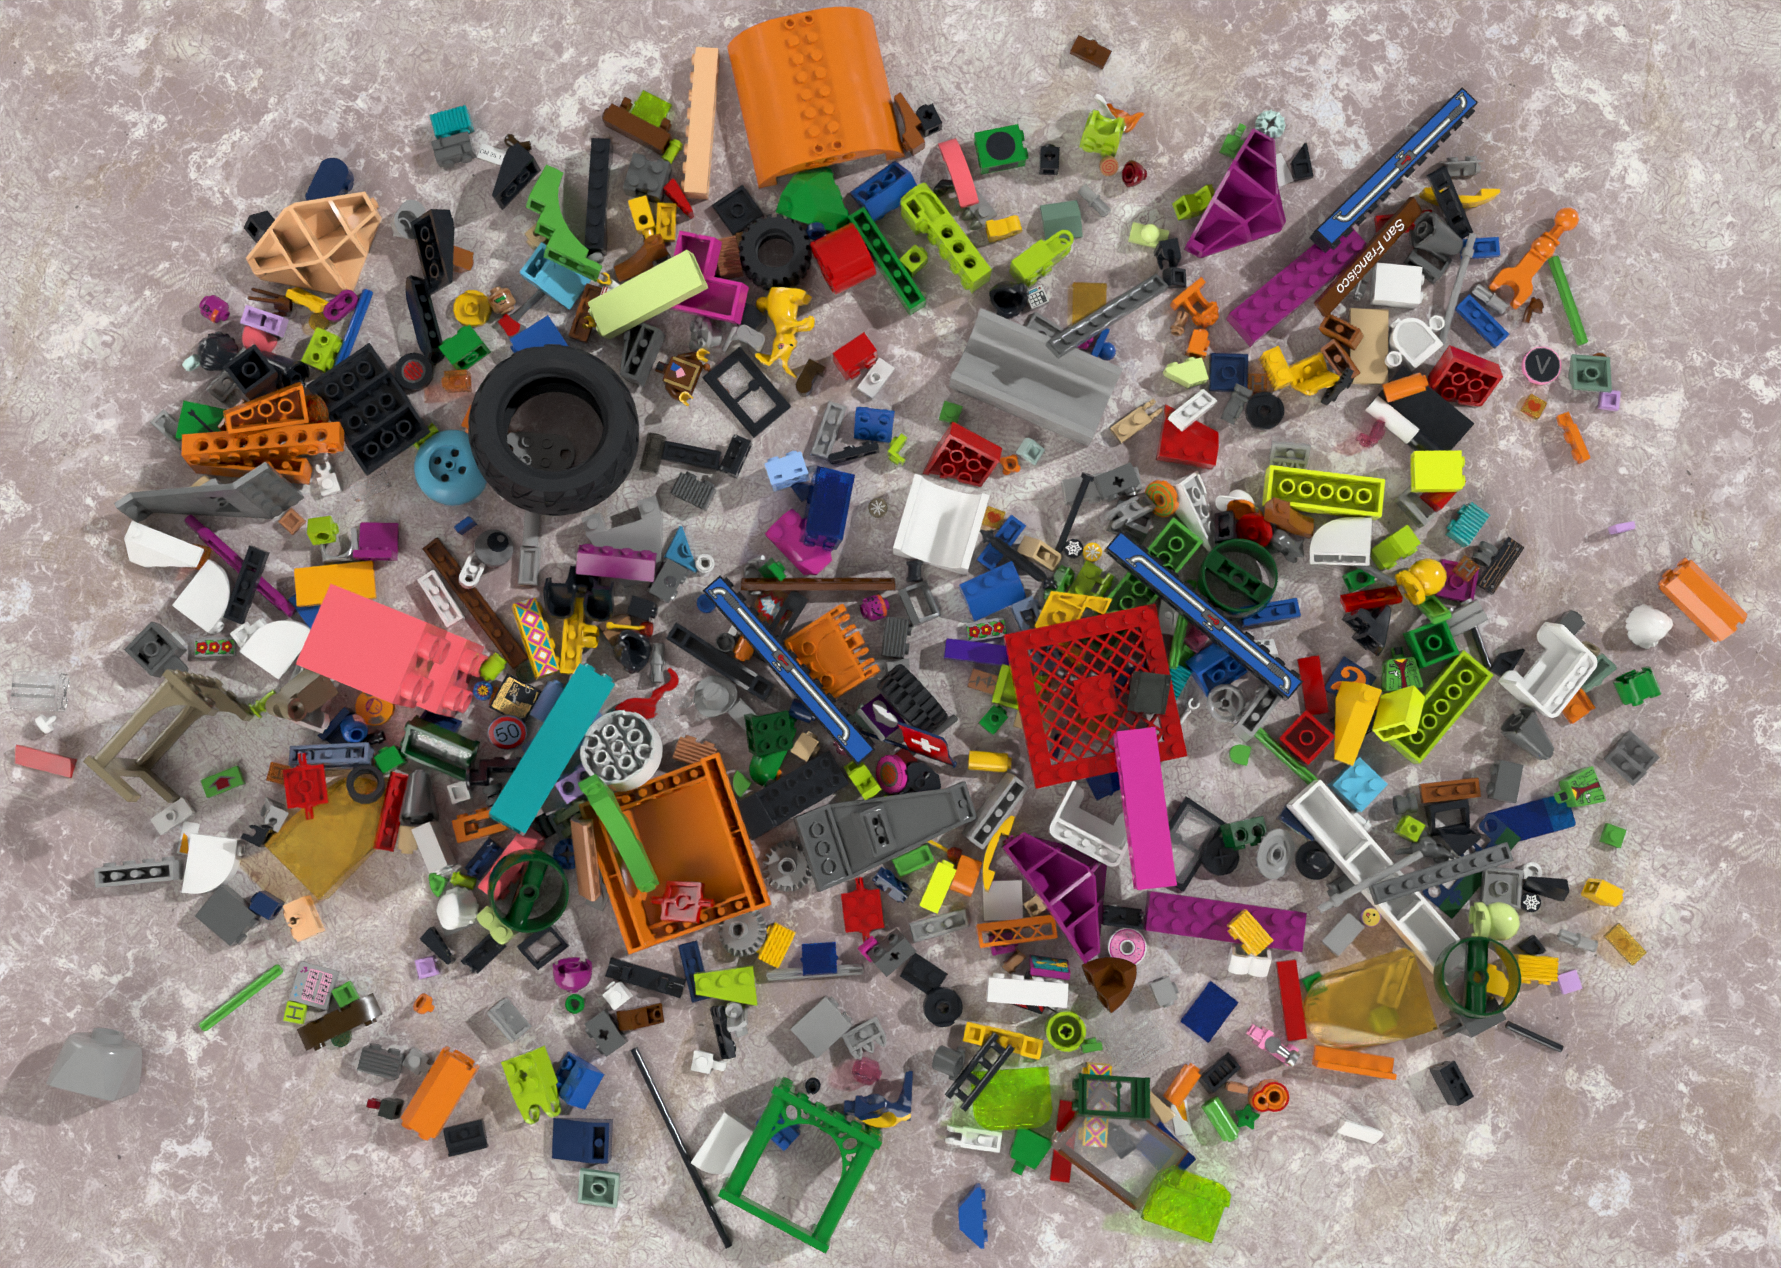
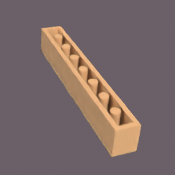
M696 47L695 54H692L694 72L691 71L690 83H693L692 90L689 89L691 108L688 107L687 119H690L689 126H686L688 144L684 146V155H687V160L683 162L685 180L681 182V190L686 198L707 200L709 198L720 61L718 48Z

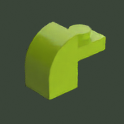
M1212 184L1204 186L1194 194L1183 195L1172 203L1178 221L1204 214L1215 194Z
M851 761L843 767L865 801L874 797L877 792L882 790L863 762L857 766Z

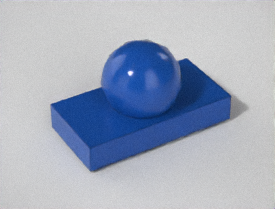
M1107 328L1100 333L1091 352V355L1099 356V358L1105 361L1113 359L1116 354L1115 346L1112 343L1105 342L1110 331Z

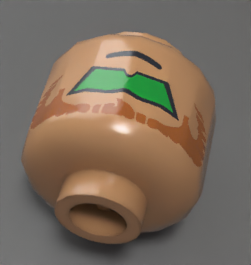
M497 286L490 290L491 295L487 298V301L494 313L503 316L515 309L516 300L509 288L501 289L500 286Z

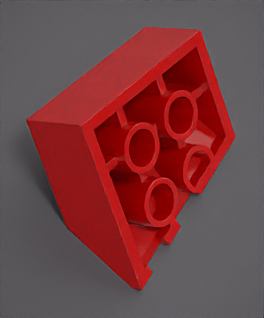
M1449 345L1429 373L1427 381L1429 387L1448 402H1458L1459 405L1482 406L1503 378V374L1499 364Z
M1165 404L1156 460L1212 470L1217 462L1219 432L1197 420L1181 431L1168 420L1169 416L1176 409Z
M952 422L934 448L923 474L929 475L931 473L940 475L939 478L957 479L960 483L982 487L999 463L1002 447Z

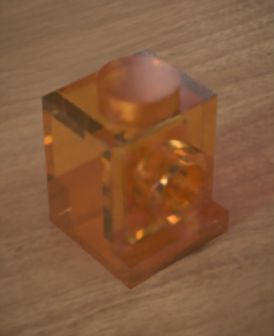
M467 369L444 371V377H442L441 382L443 389L448 393L472 392L471 373ZM459 380L460 385H455V382Z

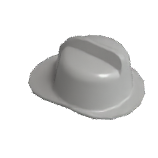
M411 199L406 200L400 206L391 220L394 237L414 239L410 222L426 212L421 203Z

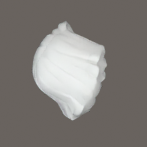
M1642 604L1633 608L1634 610L1629 613V617L1625 621L1627 623L1625 628L1628 630L1627 635L1635 645L1649 649L1650 647H1655L1658 644V640L1667 635L1673 626V622L1667 614L1654 609L1652 605Z
M456 886L453 889L447 890L446 894L439 899L436 912L442 927L452 930L473 924L478 914L479 904H477L476 897L473 896L471 890L468 891L466 887L461 889L459 886Z

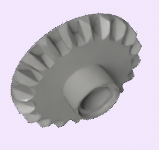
M1279 828L1271 829L1270 832H1266L1265 836L1261 837V843H1257L1259 848L1255 851L1257 853L1255 860L1257 861L1256 867L1259 868V873L1263 874V877L1277 879L1283 876L1290 868L1295 848L1293 839L1287 831Z
M782 841L773 845L765 854L763 873L765 879L775 889L791 892L802 888L809 881L812 874L800 843ZM785 861H790L793 864V869L790 872H786L782 868Z
M758 910L722 921L719 924L720 929L718 931L720 935L719 941L728 953L734 956L745 957L759 950L764 943L767 928L764 917ZM740 926H742L743 930L742 933L739 935L738 929Z

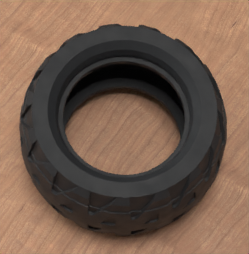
M545 344L543 347H530L513 353L511 357L498 363L487 374L484 381L480 384L470 408L468 419L469 443L480 473L498 495L509 503L529 512L549 516H563L580 513L600 504L611 496L625 481L638 452L639 420L629 389L610 366L596 356L578 348L574 349L560 344ZM563 392L577 396L588 403L601 420L603 432L597 448L588 459L576 467L564 471L536 469L521 461L507 443L509 424L515 412L526 401L543 393Z

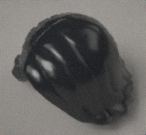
M1002 281L989 290L990 301L997 311L996 314L1006 319L1018 316L1024 310L1029 299V290L1024 283Z
M218 331L215 334H208V337L203 338L199 342L197 355L201 367L205 370L222 371L224 369L223 366L230 362L239 351L233 337Z
M624 630L618 635V639L613 647V654L615 659L624 666V670L634 674L635 672L639 673L646 666L652 647L649 638L631 630Z

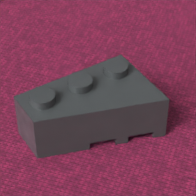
M642 322L625 332L620 375L626 381L644 387L666 337L659 328Z

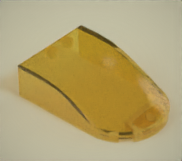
M358 777L354 781V789L359 794L367 795L376 790L378 782L369 778ZM347 778L341 779L327 788L329 803L318 804L313 807L314 819L306 820L305 808H302L264 846L318 900L329 899L377 850L373 848L386 789L377 801L370 804H360L349 796L346 787Z
M1405 947L1322 975L1311 985V989L1304 999L1303 1011L1308 1029L1321 1043L1335 1049L1347 1050L1387 1044L1438 1029L1415 954Z

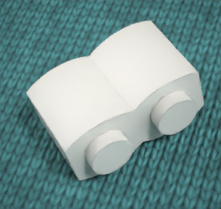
M1231 944L1227 960L1229 972L1241 975L1248 973L1255 977H1265L1268 975L1272 960L1271 949L1266 947L1261 953L1254 956L1252 954L1248 955L1241 948L1242 944Z

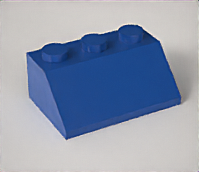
M894 161L849 193L860 208L865 207L875 222L882 219L891 210L898 208L901 198L917 186L911 172Z
M1012 561L959 584L958 587L974 622L1027 598Z
M1212 643L1185 661L1188 669L1192 671V677L1206 697H1208L1214 687L1221 684H1231L1249 672L1215 643Z

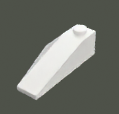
M1196 470L1170 484L1178 495L1176 499L1179 502V507L1175 512L1176 515L1191 532L1204 541L1202 545L1210 552L1220 543L1215 544L1214 522L1211 521L1209 511L1212 510L1210 504L1206 505L1204 494H1207L1206 488Z
M134 521L131 522L124 537L129 561L146 568L154 566L197 567L204 551L200 547Z

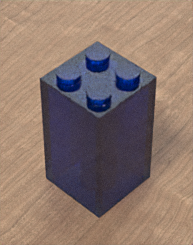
M817 466L811 477L799 542L808 547L820 546L826 551L837 550L844 537L855 474Z

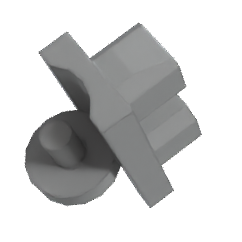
M738 1002L728 1003L725 1008L728 1031H734L737 1038L748 1034L746 1027L748 1025L747 1005L744 1003L741 1005Z

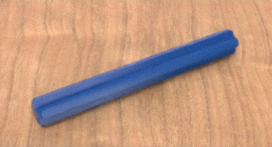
M362 290L334 366L350 356L373 296L371 290Z

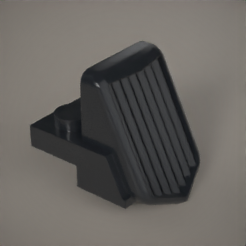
M1386 604L1374 609L1372 613L1366 609L1359 608L1345 614L1341 620L1355 631L1352 639L1375 656L1381 654L1386 644L1392 612L1391 607Z

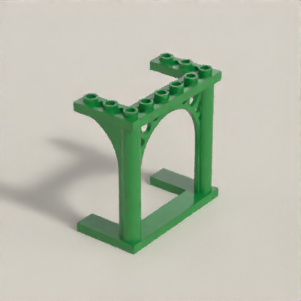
M778 1077L771 1091L772 1096L730 1177L725 1179L718 1197L826 1254L830 1247L831 1237L875 1150H879L882 1145L883 1132L880 1131L881 1128L872 1127L867 1124L863 1127V1125L854 1120L851 1122L845 1120L843 1114L837 1111L832 1113L826 1110L827 1106L818 1101L816 1103L808 1100L809 1097L802 1092L794 1093L796 1086L792 1085V1080L786 1077L782 1079ZM789 1105L794 1106L797 1110V1117L794 1120H791L786 1114V1108ZM801 1109L806 1115L807 1113L809 1114V1118L804 1119L801 1117ZM780 1113L782 1114V1118L785 1120L783 1124L777 1123V1121L781 1119V1117H779ZM825 1121L826 1125L821 1126L820 1122ZM795 1124H809L826 1131L838 1145L842 1157L840 1180L817 1225H813L811 1231L742 1195L770 1139L783 1128ZM841 1130L840 1133L847 1134L840 1138L836 1135V1132ZM848 1138L857 1140V1145L852 1149L843 1147V1142ZM854 1153H856L854 1157L851 1156V1157H852L851 1161H848V1160H847V1158H846V1155H847V1154H854Z

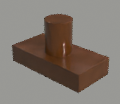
M1078 35L1070 50L1071 55L1102 70L1112 52L1099 45L1096 40H1089Z

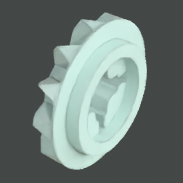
M1272 109L1263 111L1258 115L1255 122L1257 131L1274 139L1283 134L1286 126L1284 117ZM1274 119V126L1267 130L1268 123L1266 121L1270 122Z

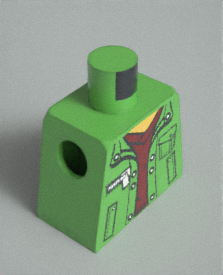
M1403 647L1391 648L1392 659L1382 662V692L1396 691L1413 685L1416 688L1423 687L1415 658H1404Z
M1593 766L1580 768L1559 781L1561 791L1554 793L1556 802L1560 804L1566 801L1569 808L1606 801Z

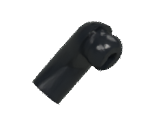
M940 180L934 187L933 193L937 197H941L948 189H955L952 180Z

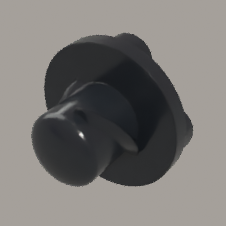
M1317 841L1304 843L1298 849L1295 856V866L1304 877L1312 880H1320L1327 877L1335 865L1333 859Z

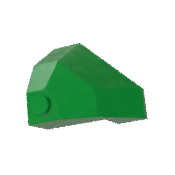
M827 166L801 171L794 175L781 193L776 213L806 224L822 223L825 229L829 231H835L846 226L849 216L848 210L844 207L840 189L834 181L833 171Z

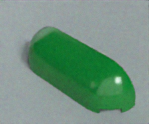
M789 716L791 735L793 740L797 730L796 728H794V722H796L797 719ZM788 750L761 756L753 755L749 765L752 780L756 784L766 787V782L769 779L773 780Z

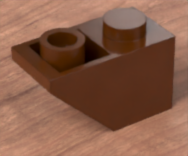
M662 1003L616 1011L619 1031L635 1030L664 1023Z

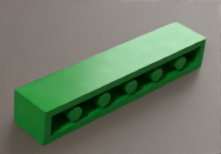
M865 207L849 215L848 224L853 223L857 228L873 262L909 316L925 307L926 299Z

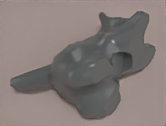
M1270 522L1272 538L1271 542L1264 548L1271 555L1281 552L1286 560L1292 563L1297 562V557H1304V539L1295 541L1286 531L1276 529L1277 524Z
M1422 831L1417 842H1412L1410 848H1400L1395 851L1396 855L1413 854L1420 850L1423 857H1429L1434 860V865L1448 861L1449 858H1455L1447 847L1440 843L1437 844L1434 838L1426 831Z

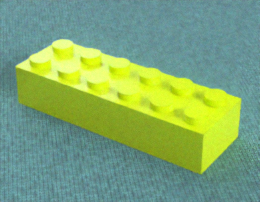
M1270 465L1265 471L1262 507H1265V503L1275 497L1290 502V507L1295 511L1342 517H1372V520L1376 521L1382 517L1385 479Z

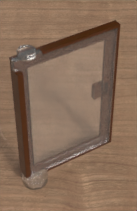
M1099 1083L1087 1098V1109L1117 1111V1095ZM1120 1098V1111L1131 1112V1106ZM1074 1115L1061 1132L1056 1131L1051 1137L1053 1142L1051 1147L1058 1151L1060 1155L1144 1217L1149 1216L1156 1206V1200L1152 1197L1189 1152L1188 1149L1150 1120L1075 1117Z

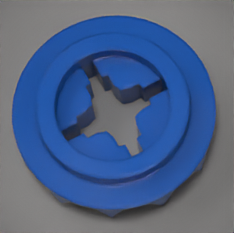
M567 838L557 843L552 855L563 869L570 870L576 868L574 855L570 856L569 863L567 857L561 855V853L567 851V848H569L570 852L574 853L573 840Z

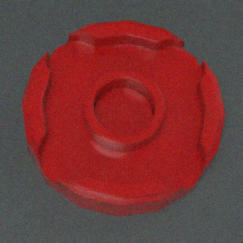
M1247 513L1237 522L1236 531L1239 539L1256 542L1262 547H1266L1271 542L1272 527L1270 522L1265 521L1264 516L1260 513Z

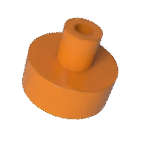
M425 993L419 995L414 1002L413 1010L421 1015L427 1011L431 1013L435 1007L432 1005V997Z

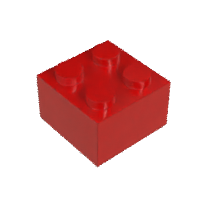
M865 332L832 353L833 362L846 381L857 378L861 374L860 371L865 368H872L877 361V350Z
M1305 710L1278 740L1304 764L1309 765L1335 736Z

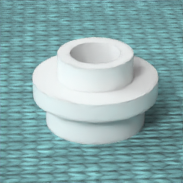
M702 554L697 557L695 565L701 573H709L713 570L715 562L712 556ZM708 561L709 565L707 567H703L702 562Z

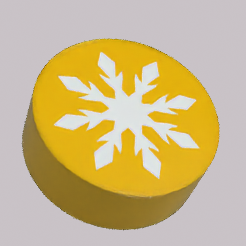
M1088 543L1083 548L1082 555L1085 560L1096 562L1102 555V549L1097 543Z

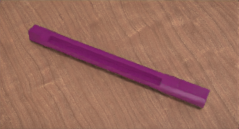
M192 514L184 519L185 524L239 574L244 560ZM261 576L256 590L279 611H282L290 618L296 612V609Z

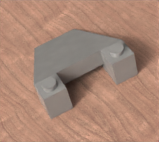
M656 496L637 501L642 517L641 520L607 530L604 517L600 512L581 518L586 536L596 547L611 546L615 549L630 548L634 551L649 550L657 553L656 575L662 563L663 514ZM617 578L624 588L647 582Z

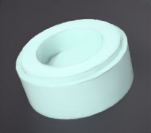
M197 354L190 356L183 362L182 366L186 371H192L200 366Z

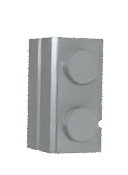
M1469 598L1460 603L1462 607L1456 610L1453 607L1448 609L1451 612L1452 618L1447 619L1446 622L1453 638L1489 620L1477 599L1472 601Z

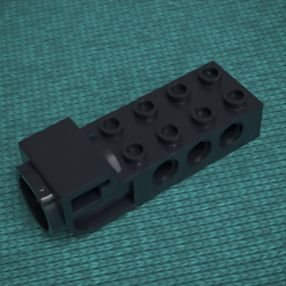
M830 750L737 803L749 840L757 839L849 785Z

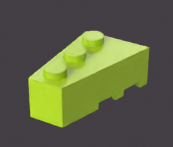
M753 965L694 973L697 995L758 1006Z

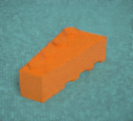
M301 382L223 411L226 430L229 434L309 423L304 389Z

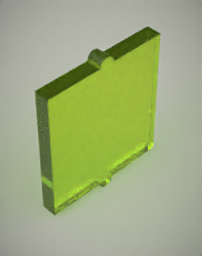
M643 90L638 100L634 102L635 106L631 114L659 128L663 118H667L666 116L672 104Z

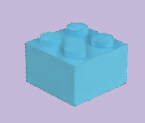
M1356 757L1354 765L1350 766L1347 764L1327 786L1352 810L1362 812L1388 784L1360 757Z

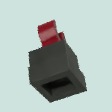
M389 1097L382 1100L372 1098L368 1099L366 1107L378 1109V1116L394 1120L400 1118L404 1100Z

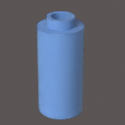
M555 679L552 682L548 680L530 715L544 722L563 692L564 688L562 687L564 684Z

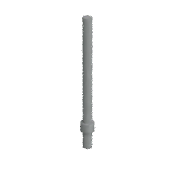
M1469 233L1466 246L1462 249L1461 263L1444 318L1445 325L1440 331L1439 339L1444 345L1470 258L1473 257V246L1477 236L1473 233Z
M1418 850L1348 890L1332 895L1328 901L1317 906L1318 911L1323 913L1332 907L1340 906L1344 900L1423 857V854Z

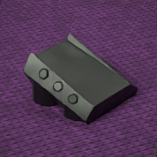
M1133 671V675L1129 678L1131 688L1127 698V711L1165 715L1172 675Z

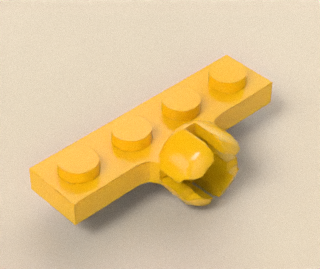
M576 597L573 615L570 618L564 619L560 663L561 674H573L578 665L582 663L583 649L596 648L599 640H596V637H599L598 627L585 624L584 598Z

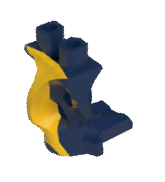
M913 1071L905 1073L903 1087L897 1102L891 1103L879 1094H871L865 1097L857 1095L855 1101H844L845 1116H854L855 1120L877 1128L894 1127L901 1121H911Z

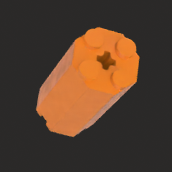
M1686 557L1678 562L1674 570L1669 569L1661 576L1663 579L1658 583V588L1714 643L1717 640L1719 642L1723 641L1738 629L1736 627L1738 622L1743 624L1746 621L1748 614L1692 560H1688Z
M448 1046L441 1050L401 1116L403 1120L401 1125L404 1128L415 1130L419 1133L418 1136L427 1141L430 1137L435 1139L440 1134L480 1068L478 1064L474 1066L475 1061L461 1051L455 1049L454 1052H450V1047Z

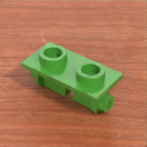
M1061 565L1060 568H1057L1053 575L1055 577L1054 581L1057 582V589H1046L1043 593L1044 600H1047L1051 591L1065 593L1067 587L1073 583L1075 573L1070 567L1067 568Z

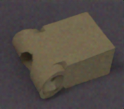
M305 668L283 686L278 694L271 695L266 701L265 708L272 716L297 722L303 720L307 713H312L339 692L330 678Z

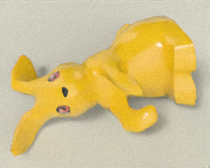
M772 287L767 297H759L755 303L756 308L763 313L767 310L770 319L775 325L777 334L773 340L771 355L756 353L755 357L767 366H770L775 360L780 358L782 360V368L794 378L798 377L788 367V360L797 347L798 342L794 334L810 332L815 325V318L810 315L802 321L796 320L799 306L808 305L812 299V296L807 295L804 290Z

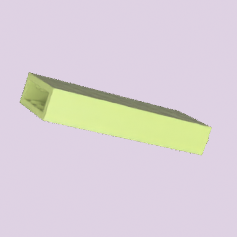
M686 250L589 301L590 309L588 310L591 317L597 323L596 330L598 334L610 340L708 289V286L694 254Z

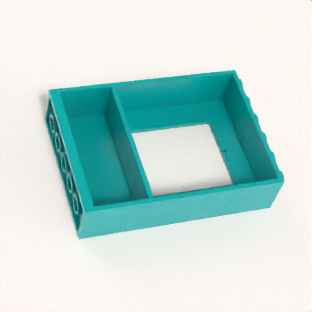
M580 663L489 811L490 818L522 836L525 835L613 689L615 683L612 682L613 679L604 673L599 675L594 672L595 668L587 663L584 665Z

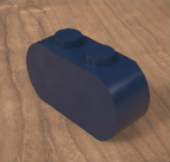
M327 158L321 161L305 194L306 201L348 194V191L350 192L354 185L352 171L338 158Z

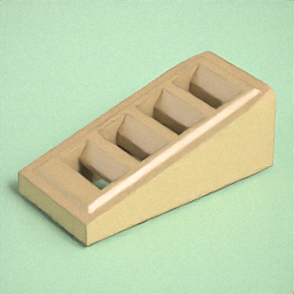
M1150 1091V1106L1158 1119L1165 1124L1174 1118L1176 1114Z

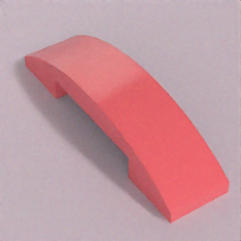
M957 139L938 143L943 161H945L952 179L960 208L978 204L979 200Z

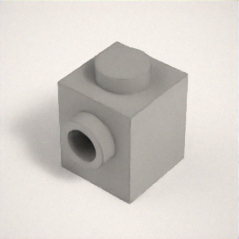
M1165 975L1148 982L1157 1005H1163L1166 1008L1173 1005L1174 1000L1178 999L1176 995L1179 993L1175 982L1171 983L1169 976Z

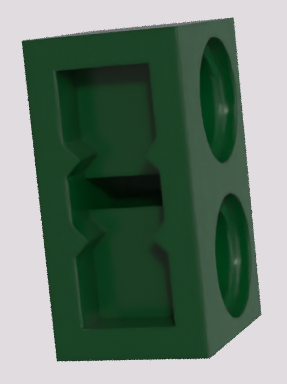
M1263 816L1220 825L1225 848L1233 847L1234 851L1244 849L1245 844L1249 843L1250 846H1257V843H1261V837L1265 836L1267 832Z

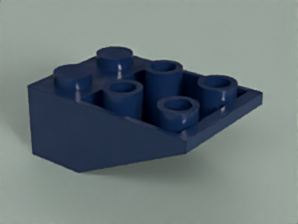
M553 1118L552 1159L608 1164L612 1159L613 1119Z

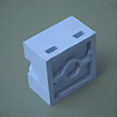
M791 451L786 453L785 457H773L768 459L767 463H764L774 492L810 480L801 451Z

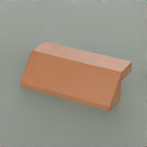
M576 813L570 819L578 892L579 895L586 899L596 901L601 895L593 819H583L581 813Z

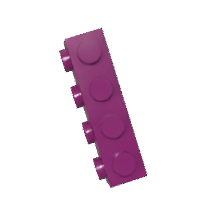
M592 544L579 545L576 574L654 582L657 553L649 550L634 551L630 548L615 549L611 546L596 547Z

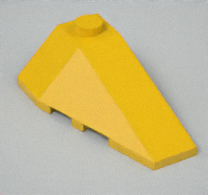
M1342 681L1335 699L1334 760L1350 766L1354 765L1382 692L1381 689L1364 683Z

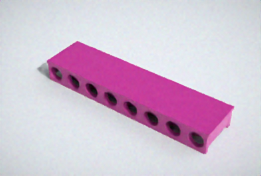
M1156 728L1117 731L1113 734L1133 888L1145 890L1177 886Z

